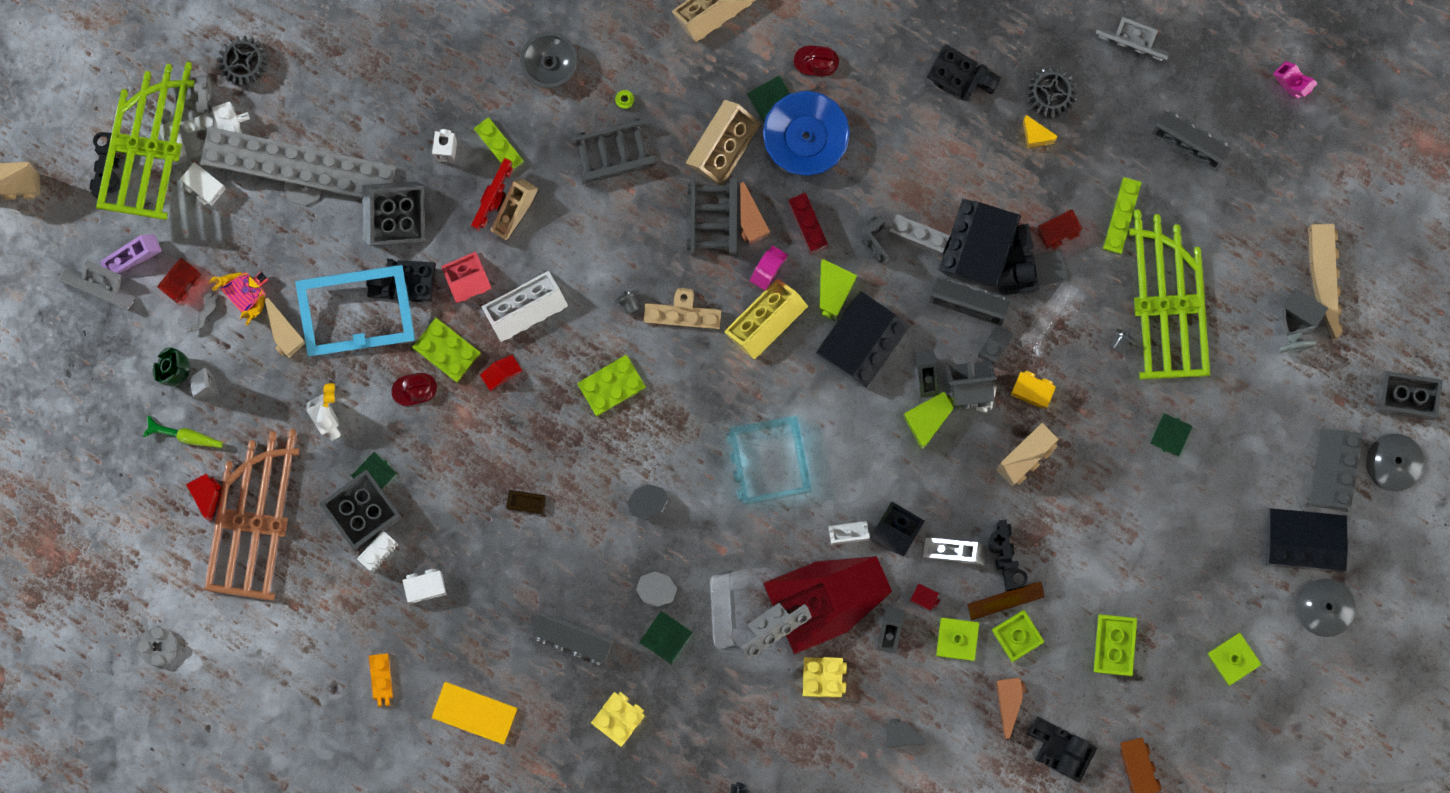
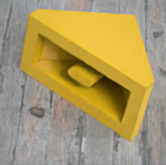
M1025 116L1023 126L1028 148L1055 143L1057 135L1029 116Z

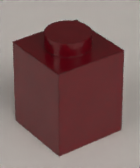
M918 583L909 602L931 612L932 608L936 610L941 600L938 598L940 593Z

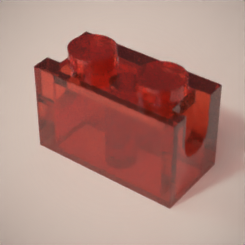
M1073 209L1039 225L1037 228L1046 248L1052 247L1053 250L1062 246V242L1067 239L1070 241L1080 237L1081 230H1083Z
M180 258L157 288L178 304L187 298L189 289L199 283L202 274L183 258Z

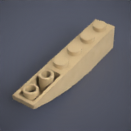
M1311 224L1308 232L1313 287L1317 302L1328 308L1323 316V320L1332 340H1337L1342 335V323H1339L1342 309L1341 305H1338L1341 289L1340 286H1337L1340 269L1336 267V260L1339 259V249L1335 248V241L1338 240V230L1335 229L1334 224Z

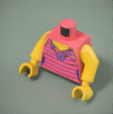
M237 272L221 277H212L208 284H216L212 288L213 291L222 286L220 288L222 292L240 310L239 320L242 318L247 319L245 325H249L251 319H254L263 310L266 293L260 287L268 281V278L262 272L253 279L247 272Z

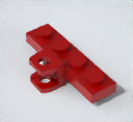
M503 159L491 186H487L480 200L481 206L471 224L473 230L479 232L481 228L484 229L488 222L486 217L489 211L493 212L495 210L498 212L506 198V194L503 192L505 188L503 183L506 177L510 178L514 169L511 160Z

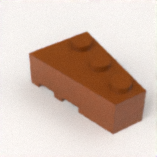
M1143 737L1121 742L1120 753L1130 782V792L1159 793L1161 784L1159 779H1155L1154 776L1156 768L1154 761H1150L1148 756L1151 754L1148 743H1144Z

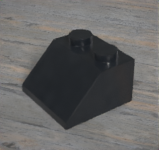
M891 502L870 538L904 557L925 520Z

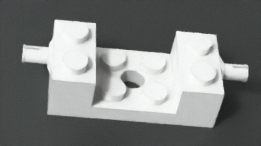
M229 101L212 107L213 112L181 122L177 143L182 144L179 162L173 161L172 165L175 166L202 156L205 139L199 140L197 136L200 131L207 132L208 126L242 133L240 123L250 120L248 112L236 115ZM173 121L160 125V140L169 141Z

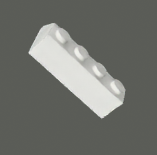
M547 271L481 307L497 337L502 342L545 320L552 314L562 311L568 305L550 272Z

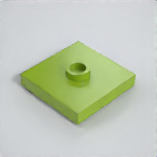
M1025 610L1020 611L991 629L1011 663L1045 643Z
M940 618L936 656L975 661L979 622Z
M1240 632L1207 653L1228 686L1262 665Z

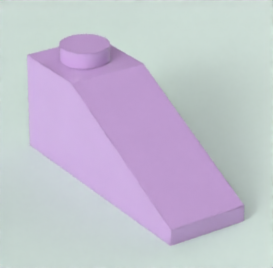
M154 234L140 235L101 260L100 263L102 267L120 274L149 260L162 250Z

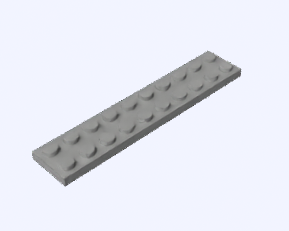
M209 126L200 165L363 199L362 185L393 183L396 166Z

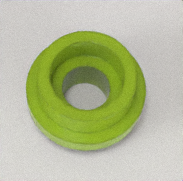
M621 90L617 93L615 102L619 108L628 109L634 103V96L628 90ZM623 96L628 97L626 102L621 101Z

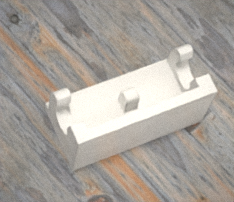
M867 521L828 526L831 545L868 541L870 539Z

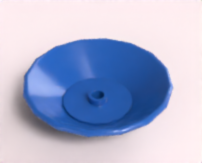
M811 91L791 93L776 102L767 114L763 128L765 148L775 164L789 173L803 176L824 173L836 165L847 150L850 136L847 117L840 106L826 95ZM807 133L810 137L804 139L803 134Z

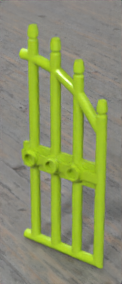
M186 62L182 80L170 81L172 65L166 64L162 82L149 86L151 72L145 71L141 90L129 100H126L128 91L122 89L120 92L96 209L167 220L168 213L162 211L173 161L179 162L182 144L177 143L187 89L194 88L195 80H190L191 62ZM168 88H180L169 141L158 140ZM160 91L150 138L139 137L147 95ZM138 102L131 135L120 134L124 113ZM115 152L126 153L127 156L117 204L105 203ZM134 156H144L146 160L136 207L124 206ZM154 158L165 160L155 211L143 209Z
M1135 210V229L1129 228V236L1136 237L1140 297H1134L1135 317L1141 316L1145 372H1139V380L1210 376L1201 248L1194 247L1195 258L1184 249L1179 224L1173 227L1174 240L1163 235L1160 214H1155L1153 217V222L1155 223L1154 232L1143 230L1141 211ZM1143 237L1155 239L1159 296L1147 297ZM1163 243L1175 250L1178 295L1166 296ZM1183 259L1195 271L1197 294L1185 295ZM1198 313L1202 369H1191L1187 314ZM1179 314L1183 370H1172L1168 315ZM1160 315L1164 371H1152L1149 316Z

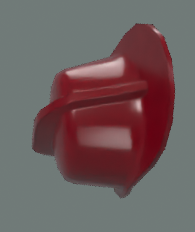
M804 46L795 53L794 65L802 74L829 76L838 69L839 58L831 48Z
M427 373L406 375L398 378L393 383L391 395L394 401L402 406L420 404L431 400L435 396L437 384L435 379Z

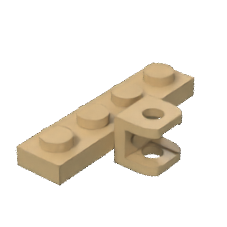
M678 288L674 296V305L645 303L644 322L720 329L722 309L693 307V290ZM685 294L688 298L684 300L681 298V295Z

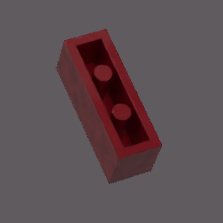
M803 193L789 199L788 206L810 256L828 249L827 240L807 194Z

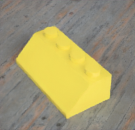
M777 278L724 333L743 352L755 360L803 313L808 305L795 290Z

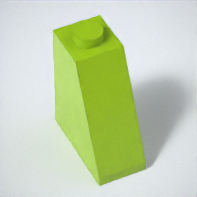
M824 259L821 261L819 311L822 312V316L832 320V318L837 319L857 279V275Z
M945 392L940 393L903 415L921 449L927 446L954 409L952 397L946 395Z

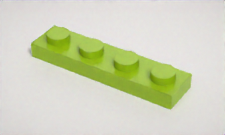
M1123 177L1103 246L1104 251L1118 255L1122 254L1142 182Z

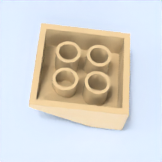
M29 162L0 163V198L12 201L16 200V197L32 200L35 199V196H41L40 173Z
M1041 423L1000 463L997 471L1012 487L1016 483L1019 486L1027 478L1025 474L1029 470L1034 472L1041 465L1039 461L1043 457L1047 459L1054 452L1059 439Z

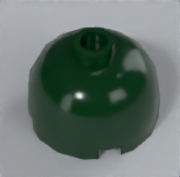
M172 347L166 348L157 356L159 360L157 363L154 362L152 373L155 381L170 387L181 385L190 373L188 357L180 350Z

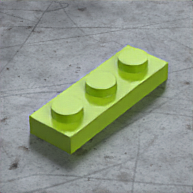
M489 117L474 128V131L500 163H502L504 158L512 161V167L516 169L524 162Z

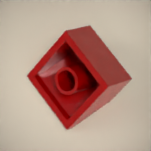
M206 473L187 483L186 486L203 517L207 521L212 522L219 504V489H221V485L214 476L211 477Z

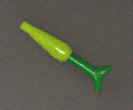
M151 416L147 417L148 428L144 431L143 437L153 433H161L176 437L179 442L184 444L222 449V441L215 440L188 428L176 430L161 426Z

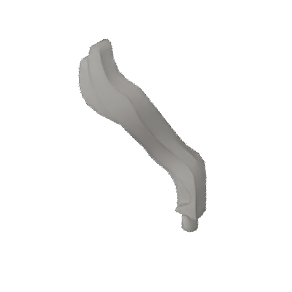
M208 292L204 295V309L198 314L197 323L188 328L187 332L197 331L204 326L206 317L216 307V299L219 297V294L211 297L212 292Z

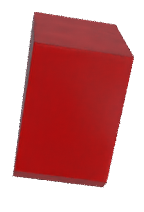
M513 355L495 361L480 376L488 389L492 391L521 373L522 369Z

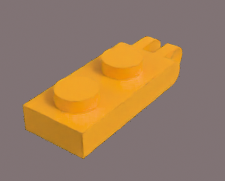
M389 654L369 655L373 700H377L378 707H382V699H385L386 706H390L389 698H393Z

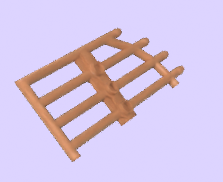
M290 429L287 446L284 449H274L276 432L270 431L266 451L254 456L256 443L254 440H249L245 462L233 473L231 472L233 467L232 461H226L204 591L275 601L276 593H270L278 540L279 537H285L288 518L282 516L292 456H299L300 448H294L296 429ZM285 456L275 516L263 515L273 457ZM265 460L256 513L244 512L252 466ZM243 474L237 511L225 509L229 486ZM222 528L233 530L224 586L213 584ZM241 531L252 532L243 588L232 587ZM260 534L272 535L262 591L251 590Z

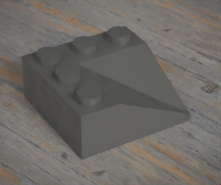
M413 181L362 185L363 241L374 246L425 242L423 184Z
M367 469L320 503L321 507L355 552L374 540L382 530L385 532L402 519L399 512Z

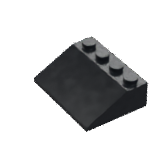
M962 199L939 270L951 278L998 287L1021 215L981 202Z
M859 291L816 353L857 386L867 388L910 328V325L862 291Z
M1269 509L1265 566L1344 573L1347 570V515Z

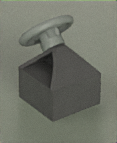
M1296 288L1289 294L1278 312L1279 323L1290 343L1279 349L1280 354L1295 353L1316 346L1317 342L1315 340L1304 341L1303 335L1311 334L1328 310L1326 306Z

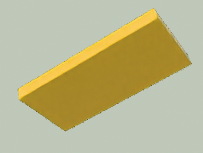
M444 682L431 718L504 745L518 708Z

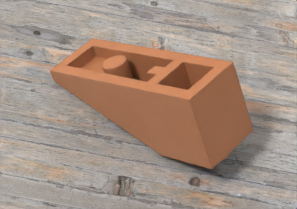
M740 183L742 231L739 233L743 241H748L749 245L769 236L770 230L745 183Z
M1020 677L996 681L1005 740L1011 736L1023 699V693H1026L1024 681L1021 682Z

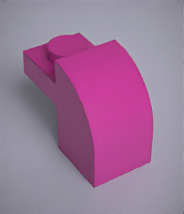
M1287 61L1273 73L1279 84L1297 99L1310 94L1317 85L1313 78L1304 76L1296 64Z
M772 245L761 258L749 281L766 291L778 270L786 261L788 254Z

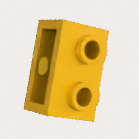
M1029 371L1020 372L1011 396L1046 410L1056 386L1048 379L1043 378L1040 380L1035 378L1036 375Z

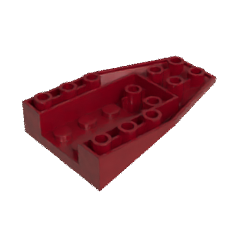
M877 556L817 561L763 583V587L773 607L780 603L787 613L791 614L805 604L810 611L812 617L806 623L786 635L794 656L847 633L892 593V589Z

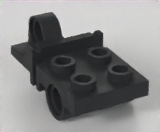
M947 44L943 45L926 76L938 88L952 92L956 97L962 94L960 99L966 101L970 99L976 86L993 94L1001 79L1000 76L991 72L984 64L976 68L978 62Z
M99 132L93 138V144L99 159L94 164V172L96 173L94 179H91L90 190L97 199L112 134L107 132ZM100 137L107 138V143L104 146L97 144V140ZM115 152L107 193L117 192L121 185L120 178L113 171V168L119 169V162L121 161L120 158H116L117 152Z
M1022 224L1017 227L998 284L1002 296L1040 290L1034 252H1028V249H1034L1029 224Z
M387 259L386 267L403 266L409 301H432L436 263L397 260L396 262L393 259ZM394 276L366 280V286L368 287L367 297L391 300L395 298L398 300Z
M1005 519L997 522V531H994L989 537L987 547L993 553H1000V556L997 557L998 560H995L996 569L1003 570L1005 591H1010L1024 586L1027 583L1028 576L1025 571L1018 569V561L1012 562V556L1015 554L1014 544L1009 541L1012 530L1011 524H1007ZM996 538L1002 540L1001 546H999L997 542H994ZM1016 573L1022 574L1024 582L1021 584L1015 583L1013 576Z
M1037 716L1027 735L1043 742L1035 760L1045 763L1044 765L1080 783L1097 747Z

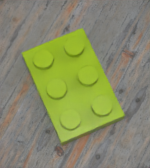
M437 318L433 320L412 346L415 351L456 383L459 382L481 354V352Z
M627 355L577 383L596 417L646 388Z
M1098 614L1093 673L1133 676L1137 618Z

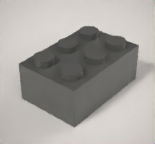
M1385 371L1381 374L1376 412L1434 421L1438 418L1443 380Z

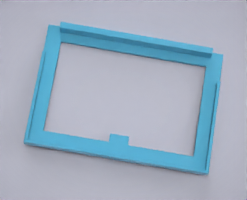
M402 265L295 281L308 356L415 341ZM391 276L395 277L403 333L365 338L364 333L353 334V340L316 345L306 289Z

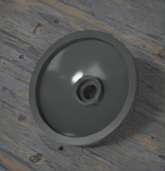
M554 32L540 33L528 40L523 47L520 57L521 68L526 78L536 86L542 88L559 87L565 84L576 70V50L573 44L561 34ZM547 61L553 62L551 66L546 65Z
M1389 434L1374 442L1368 451L1366 464L1370 477L1378 486L1389 491H1403L1411 488L1420 480L1424 472L1425 459L1421 448L1413 439L1402 434ZM1395 458H1400L1401 464H1397Z
M1331 579L1314 581L1304 588L1298 598V617L1302 625L1309 632L1317 636L1333 637L1339 635L1349 628L1355 617L1356 605L1353 595L1346 586L1338 581ZM1327 603L1331 604V610L1326 609Z

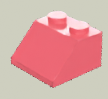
M476 252L441 266L456 303L466 301L470 297L491 289V285Z

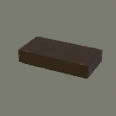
M509 490L506 509L544 515L547 495Z

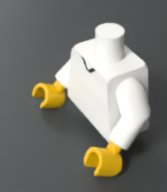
M327 383L323 388L324 394L307 402L306 411L321 435L327 433L330 440L333 441L340 437L341 434L337 429L339 420L329 404L335 403V384Z

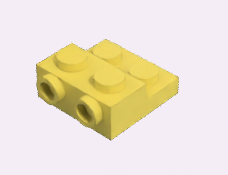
M804 657L802 696L841 698L842 693L846 694V682H842V674H846L847 662H843V658Z
M614 692L592 720L591 724L622 747L645 718V715L642 714L644 710L636 703L634 706L627 702L629 698L622 692L618 694Z

